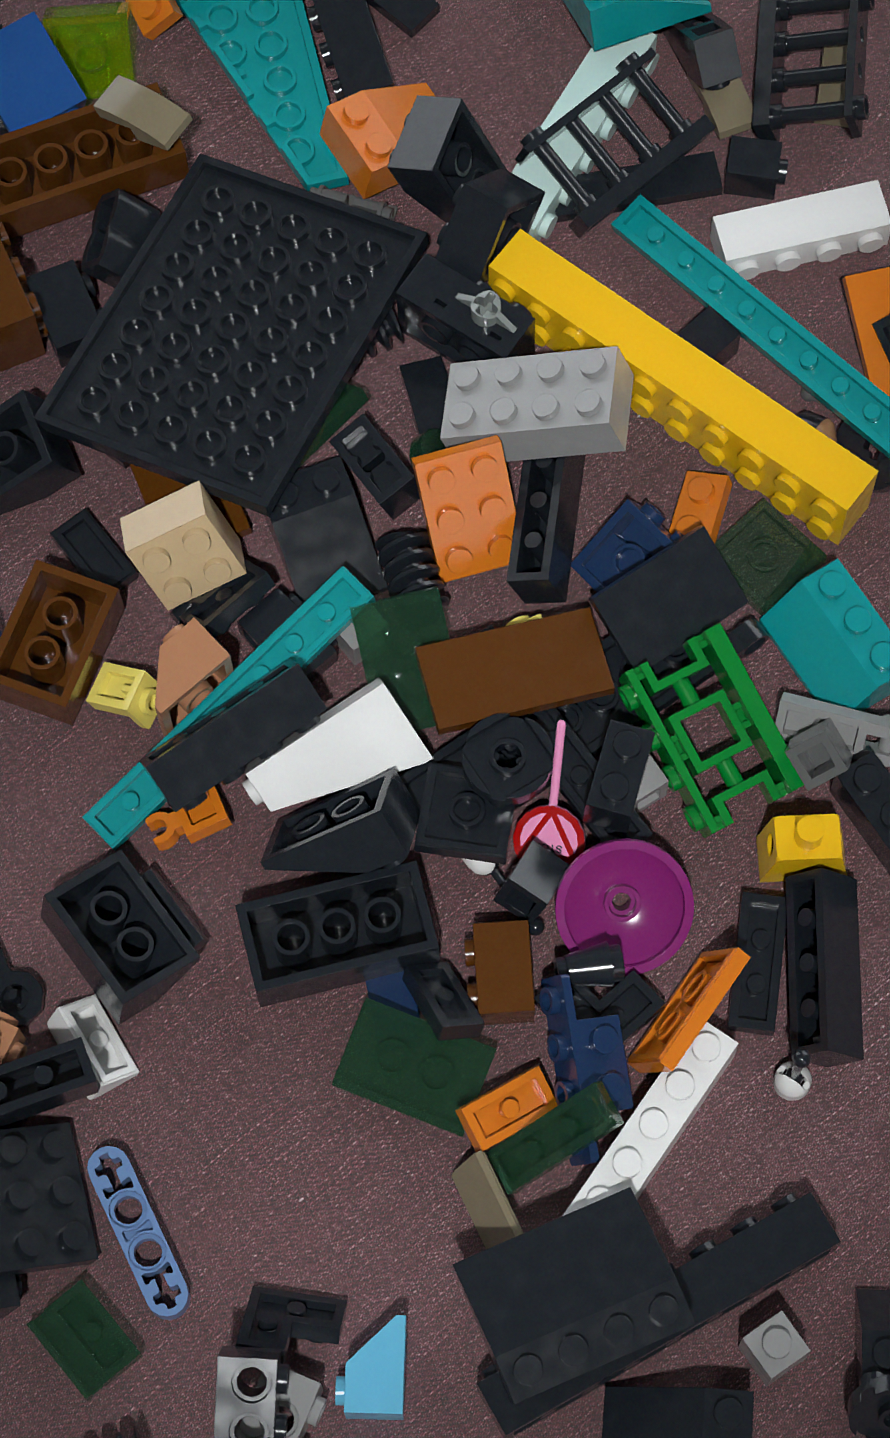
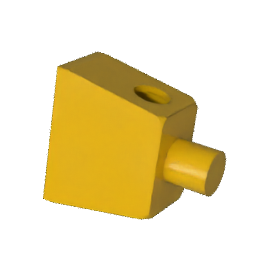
M838 814L776 816L769 821L756 838L760 883L785 882V877L818 868H824L847 876L843 830Z

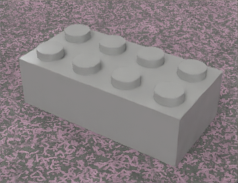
M618 346L451 363L440 439L446 448L498 435L502 443L505 462L626 451L634 374Z

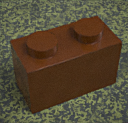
M528 920L472 924L473 938L464 939L466 967L475 966L476 983L467 984V994L485 1022L484 1025L534 1022L535 1005Z

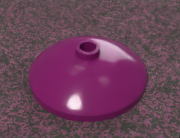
M613 839L587 849L569 865L557 888L554 907L555 919L560 936L571 953L607 941L608 945L619 944L624 960L625 976L633 970L637 974H642L665 963L682 946L693 921L694 897L685 872L679 863L665 850L643 840ZM618 893L628 895L627 903L622 906L614 905L612 900Z

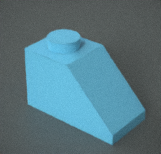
M396 1315L346 1362L345 1376H336L335 1405L344 1406L346 1419L404 1420L406 1315Z

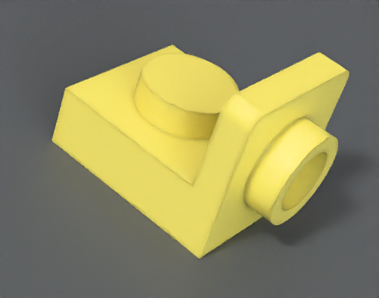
M104 662L86 702L94 709L130 717L140 727L150 729L157 715L155 710L157 681L144 670Z

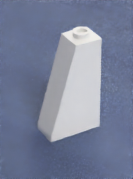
M378 677L319 716L321 720L309 730L301 734L295 732L283 740V746L271 756L262 760L257 757L245 765V774L248 779L242 782V785L256 806L264 801L272 812L360 784L394 768L399 772L424 764L433 757L382 680Z

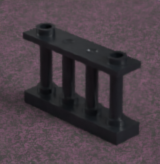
M760 0L752 127L758 139L780 142V129H785L786 124L845 118L853 138L862 137L863 120H868L869 101L867 95L864 94L868 11L874 10L875 0ZM849 9L848 28L790 35L787 31V21L792 20L793 16ZM848 45L847 64L789 71L784 67L785 57L790 56L792 51ZM846 81L844 101L785 107L782 103L783 93L788 92V89L791 87Z
M652 47L640 57L635 51L615 67L619 73L545 131L539 125L520 141L523 148L515 158L517 163L522 165L535 154L576 204L574 210L578 215L568 226L579 239L703 142L716 128L706 115L702 116L695 123H692L689 118L684 120L644 69L657 55ZM631 80L671 130L669 135L673 140L663 148L658 143L654 145L613 95L615 91ZM597 105H600L640 155L637 160L641 165L631 173L626 168L621 169L581 120L583 116ZM565 130L570 132L607 178L608 182L606 185L610 190L598 198L594 193L589 194L550 146L549 143Z

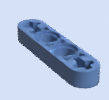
M101 1147L88 1160L87 1170L90 1180L147 1305L153 1314L160 1319H177L187 1311L190 1305L191 1296L188 1286L128 1157L117 1147ZM108 1158L114 1164L122 1162V1166L116 1169L122 1186L125 1187L130 1181L133 1183L132 1188L118 1190L109 1199L106 1198L105 1194L115 1192L106 1175L99 1177L97 1173L103 1170L102 1161ZM126 1199H135L142 1205V1215L136 1222L131 1224H123L116 1217V1208L119 1203ZM147 1241L156 1242L162 1249L159 1262L150 1267L141 1266L135 1258L138 1246ZM169 1266H171L173 1272L165 1273L163 1276L172 1291L181 1290V1294L175 1297L177 1305L171 1309H168L165 1303L156 1305L155 1300L161 1297V1291L155 1279L151 1280L147 1285L144 1281V1278L161 1274Z

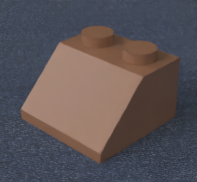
M195 618L185 626L179 624L172 628L164 637L163 644L159 649L155 710L163 737L168 735L234 671L230 654Z

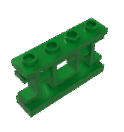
M721 623L687 640L682 645L692 664L658 681L648 661L638 667L624 672L619 678L621 686L617 688L626 709L629 712L635 710L643 725L640 728L655 732L651 752L656 750L664 764L661 770L669 780V789L672 792L678 790L686 805L682 811L688 825L693 832L700 831L703 838H707L734 823L724 802L758 785L769 805L804 786L785 753L787 745ZM711 665L723 689L700 700L689 677ZM673 686L684 709L667 717L663 721L666 726L665 728L647 693L652 697ZM715 705L735 744L701 761L681 722ZM754 744L767 769L744 781L732 757ZM716 766L728 790L706 801V804L688 769L692 776L695 777Z

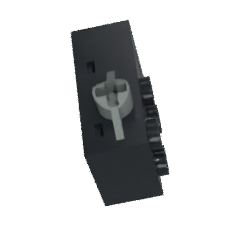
M427 253L424 254L396 292L398 321L401 332L452 363L535 355V318L532 317V314L526 307L517 302L508 303L500 298L485 282L480 280L473 282Z

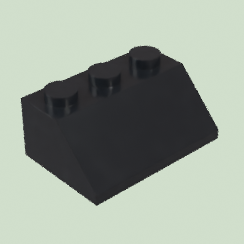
M121 849L43 896L41 919L118 1025L157 1002L200 960L199 954Z

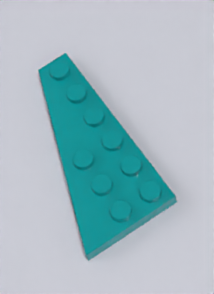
M175 0L304 189L310 191L311 187L319 188L320 185H325L328 189L349 185V177L320 136L326 107L330 103L303 0Z

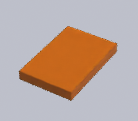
M890 267L848 275L842 281L865 377L890 397V362L872 325L890 315Z
M739 947L702 952L666 1003L665 1008L659 1013L628 1058L627 1064L639 1073L673 1072L751 957Z

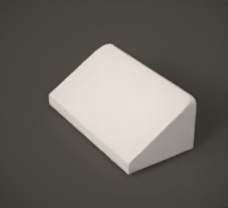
M96 994L58 1007L47 1021L48 1028L58 1045L82 1037L99 1091L96 1094L87 1096L89 1100L107 1093L138 1075L139 1070Z

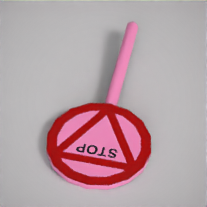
M559 720L556 727L549 805H540L527 811L517 822L513 834L514 851L518 858L522 856L532 841H535L544 848L550 849L569 865L584 852L586 846L585 833L578 818L567 809L558 806L566 729L564 720Z

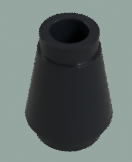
M604 941L563 955V957L554 958L555 976L569 974L571 986L614 987V982L625 980L624 960L619 944L608 945V942Z

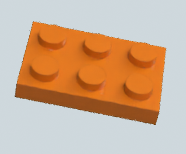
M498 435L411 458L431 549L434 551V562L440 568L439 580L445 583L509 565L516 510L502 443Z

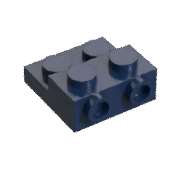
M627 499L572 561L571 567L596 592H599L684 535L677 530L671 535L662 526L666 517L648 501L642 506Z

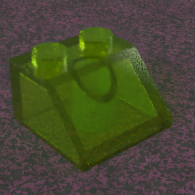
M129 1L46 7L43 16V26L87 99L100 98L118 75L135 82L134 43Z

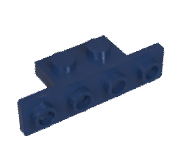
M569 974L556 975L542 979L539 999L541 1009L547 1017L549 1030L547 1050L550 1059L554 1062L557 1079L555 1099L557 1105L562 1110L565 1129L562 1135L563 1148L569 1156L571 1166L599 1162V1154L592 1115L634 1108L619 1014L577 1020Z

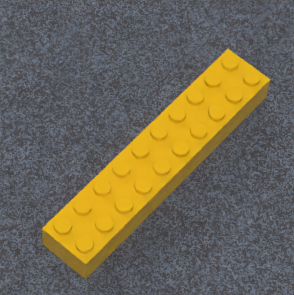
M522 229L514 235L488 266V285L495 293L508 303L517 302L530 311L532 317L535 318L536 345L541 347L546 345L555 352L618 346L634 374L631 408L635 413L644 418L651 417L664 426V430L670 437L678 442L686 441L698 449L702 458L708 463L717 467L721 465L733 473L736 480L744 488L750 491L757 490L768 497L772 505L779 512L785 515L792 514L806 523L808 530L817 538L822 540L829 539L836 545H839L868 508L878 470Z

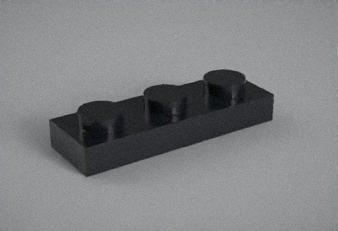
M749 892L742 893L736 947H739L751 958L732 984L727 1030L768 1036L774 1035L787 920L786 897Z

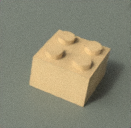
M200 481L194 482L120 518L125 553L167 610L173 609L247 573L239 537Z

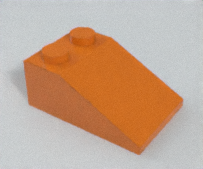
M427 83L362 90L326 107L320 136L363 199L399 184L387 167L390 154L397 145L404 128L405 118L410 113L417 95L435 96Z

